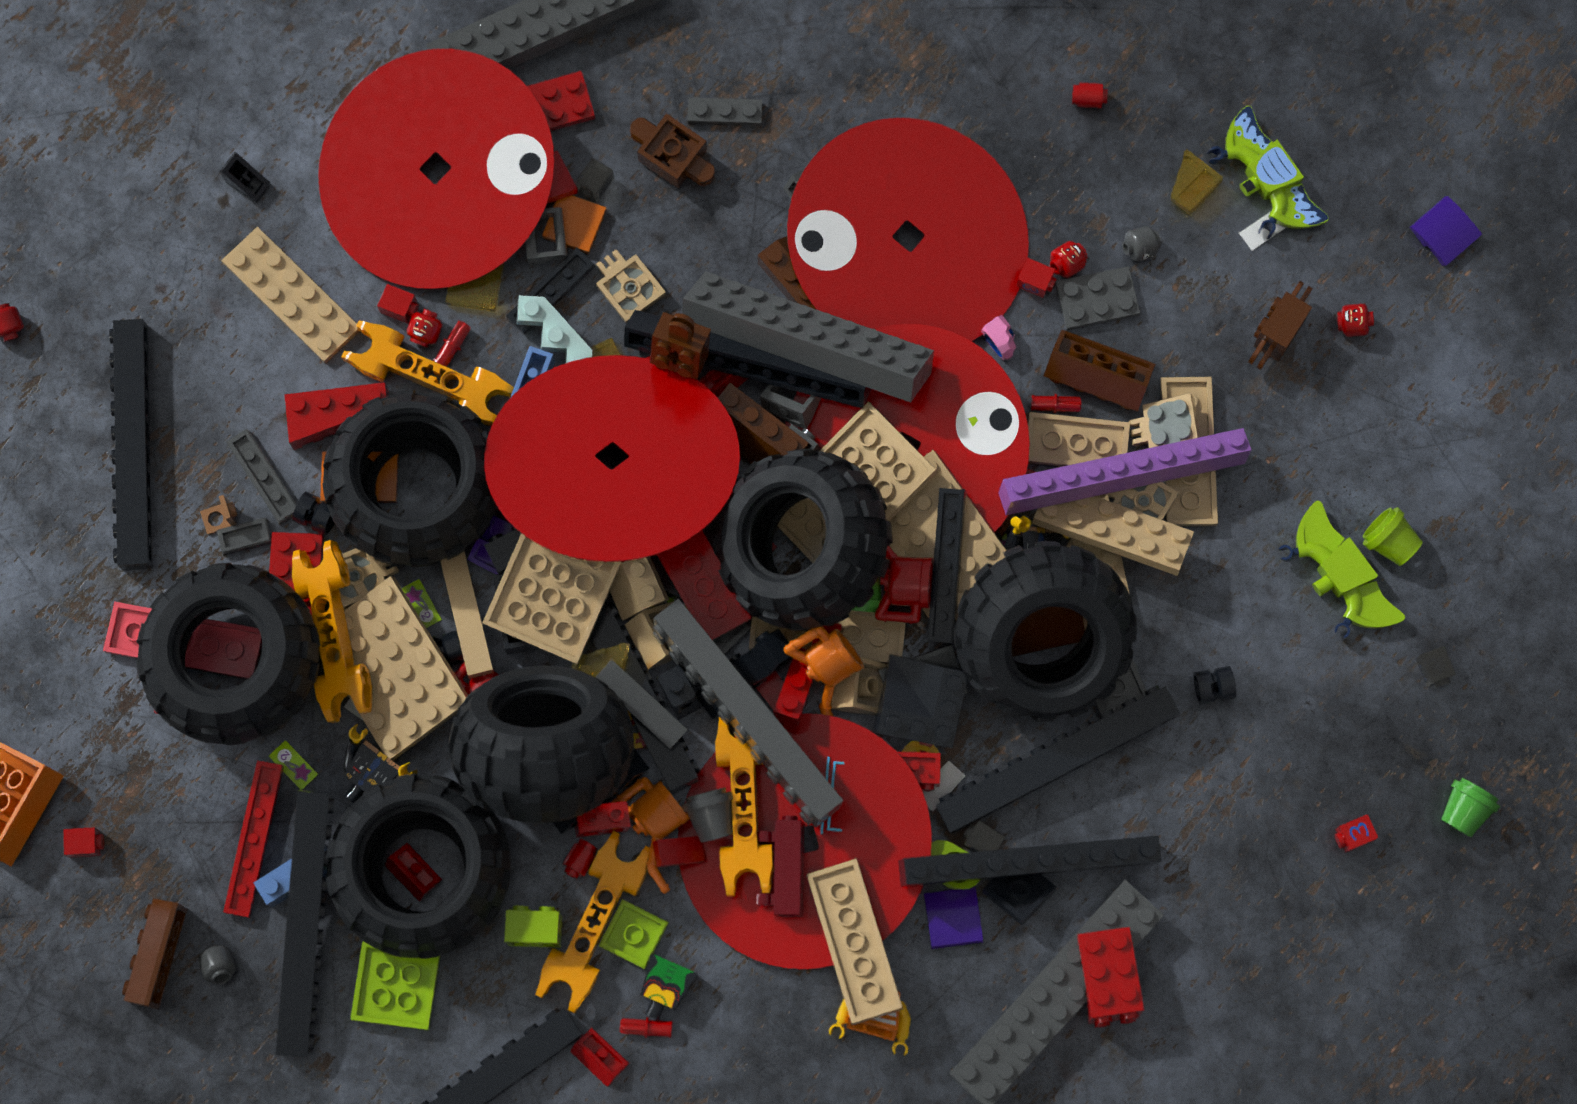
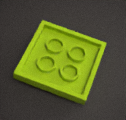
M362 941L350 1020L429 1030L440 956L427 959L401 958L384 953Z

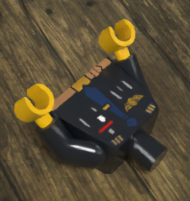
M1016 516L1011 519V525L1014 528L1006 529L1007 540L1004 547L1006 550L1020 545L1025 550L1034 548L1037 542L1042 541L1058 542L1061 546L1067 547L1071 538L1045 528L1031 527L1030 519L1022 516L1020 519Z
M355 724L349 730L350 739L345 750L343 765L344 777L353 783L344 797L353 804L363 796V792L378 783H385L401 775L418 774L417 770L411 773L408 772L407 767L410 765V762L399 766L365 739L362 742V739L368 734V730L365 728L361 735L358 734L356 731L358 724Z

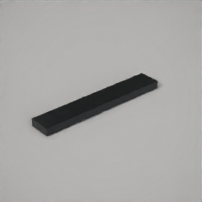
M939 488L928 642L954 644L966 500L965 489Z

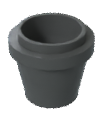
M724 787L685 798L686 803L682 804L684 812H687L700 839V843L733 834L731 802L733 797L731 791L727 792Z

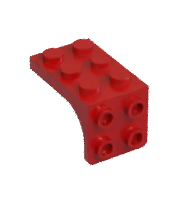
M1130 927L1077 934L1088 1001V1024H1094L1095 1028L1110 1026V1023L1116 1020H1120L1121 1024L1136 1022V1019L1143 1013L1144 1006Z

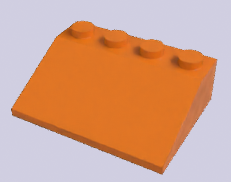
M0 742V861L12 867L64 776Z

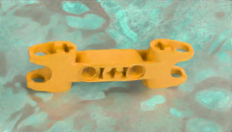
M360 320L356 325L357 330L372 339L370 349L362 354L344 351L341 356L343 361L374 380L384 382L388 371L435 392L449 396L459 401L458 404L470 408L481 418V422L488 426H492L497 417L496 414L487 409L488 401L496 395L511 397L514 389L512 385L501 379L498 375L481 367H475L470 378L403 349L400 346L405 338L404 335L387 326ZM405 360L413 361V365L409 369H402L400 366ZM433 370L436 377L430 375L426 378L425 372L430 373ZM450 380L459 381V385L455 389H448L446 387L447 382Z
M329 540L324 542L323 560L319 566L313 568L306 551H301L300 549L293 551L292 579L294 589L303 600L310 598L313 621L317 627L320 639L319 650L325 674L317 676L314 689L327 722H339L341 703L345 697L350 695L359 713H371L372 683L369 670L363 663L354 665L350 637L339 589L350 585L348 565L344 560L342 552L336 541ZM329 602V609L325 612V605ZM339 651V659L335 661V654Z
M719 717L715 741L717 767H730L733 797L734 846L720 847V869L725 883L727 897L735 896L737 879L746 872L757 874L760 879L762 893L771 894V882L774 872L773 845H759V842H757L758 810L755 765L759 764L752 758L750 754L752 750L747 743L742 745L737 738H734L729 732V724L726 725ZM741 774H748L750 776V781L747 785L741 786L737 784V778ZM741 793H746V800L751 804V806H747L746 811H743L738 806L743 804ZM744 825H750L753 829L748 837H741L739 835V830Z
M615 831L612 832L609 839L598 851L591 865L588 875L600 881L566 953L552 948L543 965L535 994L543 999L554 983L560 981L568 983L572 989L568 1011L574 1014L585 998L591 993L599 976L600 969L589 965V962L623 891L636 896L647 873L646 862H648L650 848L645 846L635 861L629 863L622 862L616 855L621 835ZM603 892H610L613 896L611 903L608 905L599 903V896ZM594 906H597L602 911H607L606 915L600 912L598 916L601 924L590 928L589 918L594 919L598 913L596 909H593ZM581 939H587L590 942L588 951L578 952L576 949L577 942Z

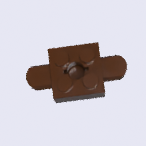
M667 113L657 126L642 117L632 122L630 135L634 141L641 145L637 151L638 161L678 189L687 177L704 187L713 182L715 168L713 164L702 158L707 152V141Z
M1299 281L1292 294L1286 291L1282 298L1277 296L1266 315L1268 318L1264 317L1253 335V337L1257 338L1253 345L1256 350L1248 363L1253 365L1261 351L1264 352V356L1256 367L1260 371L1269 357L1278 362L1280 361L1312 309L1310 305L1305 303L1313 290L1312 287L1308 286L1300 299L1296 297L1304 285L1302 281Z
M663 312L652 335L650 363L660 369H668L677 372L683 377L697 380L708 357L711 329L694 323V320L685 314L676 313L671 315Z

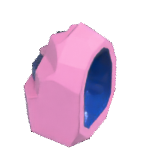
M1003 315L997 316L987 323L981 332L994 352L1002 360H1009L1013 357L1016 349L1013 340L1015 334Z

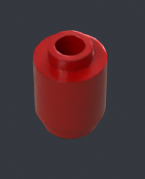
M1080 82L1079 85H1073L1072 104L1084 108H1102V103L1107 104L1108 89H1103V83Z
M579 839L578 843L573 844L562 863V866L565 867L563 872L574 879H577L578 876L584 878L596 857L597 848L589 842Z

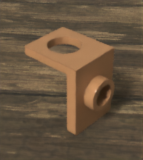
M224 495L219 496L220 505L200 511L208 535L216 533V530L237 525L234 518L238 516L233 501L229 502ZM219 512L223 515V521L220 525L212 526L209 523V517L212 513Z

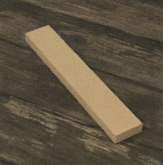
M464 551L450 560L445 558L440 561L467 675L470 679L494 672Z

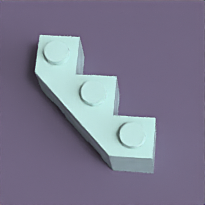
M519 295L517 325L542 326L541 350L566 352L565 363L592 357V349L545 297Z

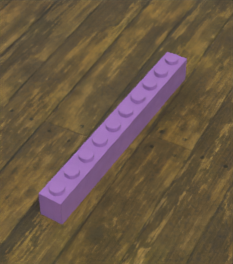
M1244 428L1003 479L998 494L1005 514L1011 515L1245 464L1251 452V447Z

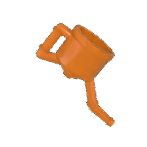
M823 626L811 628L795 640L789 641V644L784 647L786 655L807 666L806 674L810 679L814 678L817 682L822 681L825 684L822 700L819 703L820 712L824 715L834 716L831 711V702L835 685L855 672L864 669L863 661L855 648L838 629L828 634ZM815 638L820 639L818 642L808 647L805 652L799 650L801 647L805 646Z
M647 777L637 779L633 785L620 795H616V798L611 803L627 802L643 789L646 791L644 795L632 803L631 807L628 806L629 818L633 819L636 823L632 828L638 835L643 832L646 837L648 835L652 837L648 862H646L647 871L660 888V891L666 894L670 888L657 868L652 842L664 839L679 826L689 821L690 818L661 781L653 785Z

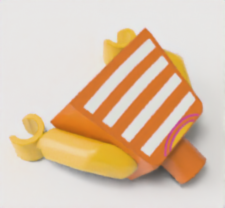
M843 1000L836 1016L837 1023L829 1028V1034L832 1035L834 1027L837 1026L842 1031L839 1037L841 1039L846 1033L844 1024H847L846 1028L890 1041H894L896 1037L898 1039L892 1045V1052L895 1055L896 1046L901 1044L904 1045L903 1055L905 1056L908 1053L905 1039H908L911 1017L906 1004L901 1001L903 1010L852 1025L845 1000Z

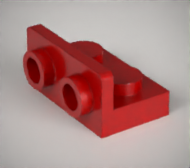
M897 752L915 775L922 791H934V787L940 786L941 753Z
M622 801L601 804L591 811L577 816V824L575 826L576 838L612 834L613 831L617 833L627 832L631 827L628 803Z

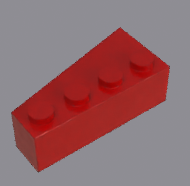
M386 383L284 394L289 444L293 450L302 448L303 445L321 441L325 437L335 434L346 418L352 417L360 411L362 405L377 397L380 399L388 397L389 390Z

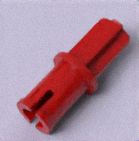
M458 321L448 338L443 339L444 344L432 361L447 367L455 353L461 350L459 347L471 327L463 321Z
M1057 394L1054 396L1032 395L1031 411H1054V414L1057 411L1079 412L1081 411V398L1057 396Z
M646 1017V1020L622 1018L620 1021V1033L645 1035V1038L648 1036L671 1038L672 1021L649 1020V1017Z

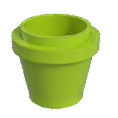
M1399 507L1386 509L1370 524L1363 534V545L1368 550L1373 549L1398 566L1406 563L1423 543L1405 519L1404 512Z

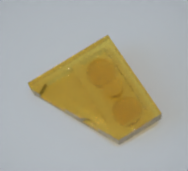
M1186 149L1177 174L1176 184L1173 187L1171 201L1190 215L1223 181V177Z
M620 643L617 646L583 654L578 664L573 662L572 669L596 677L613 660L619 667L625 670L630 644Z

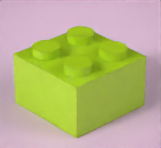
M516 905L513 906V910H506L504 942L509 946L561 948L563 917L559 911L555 910V907L540 906L539 911H531V909H528V906Z

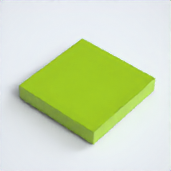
M622 899L599 947L646 970L651 953L654 954L669 922Z

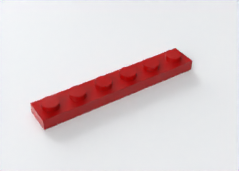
M257 760L223 913L251 917L257 890L254 882L259 880L284 769L283 765Z

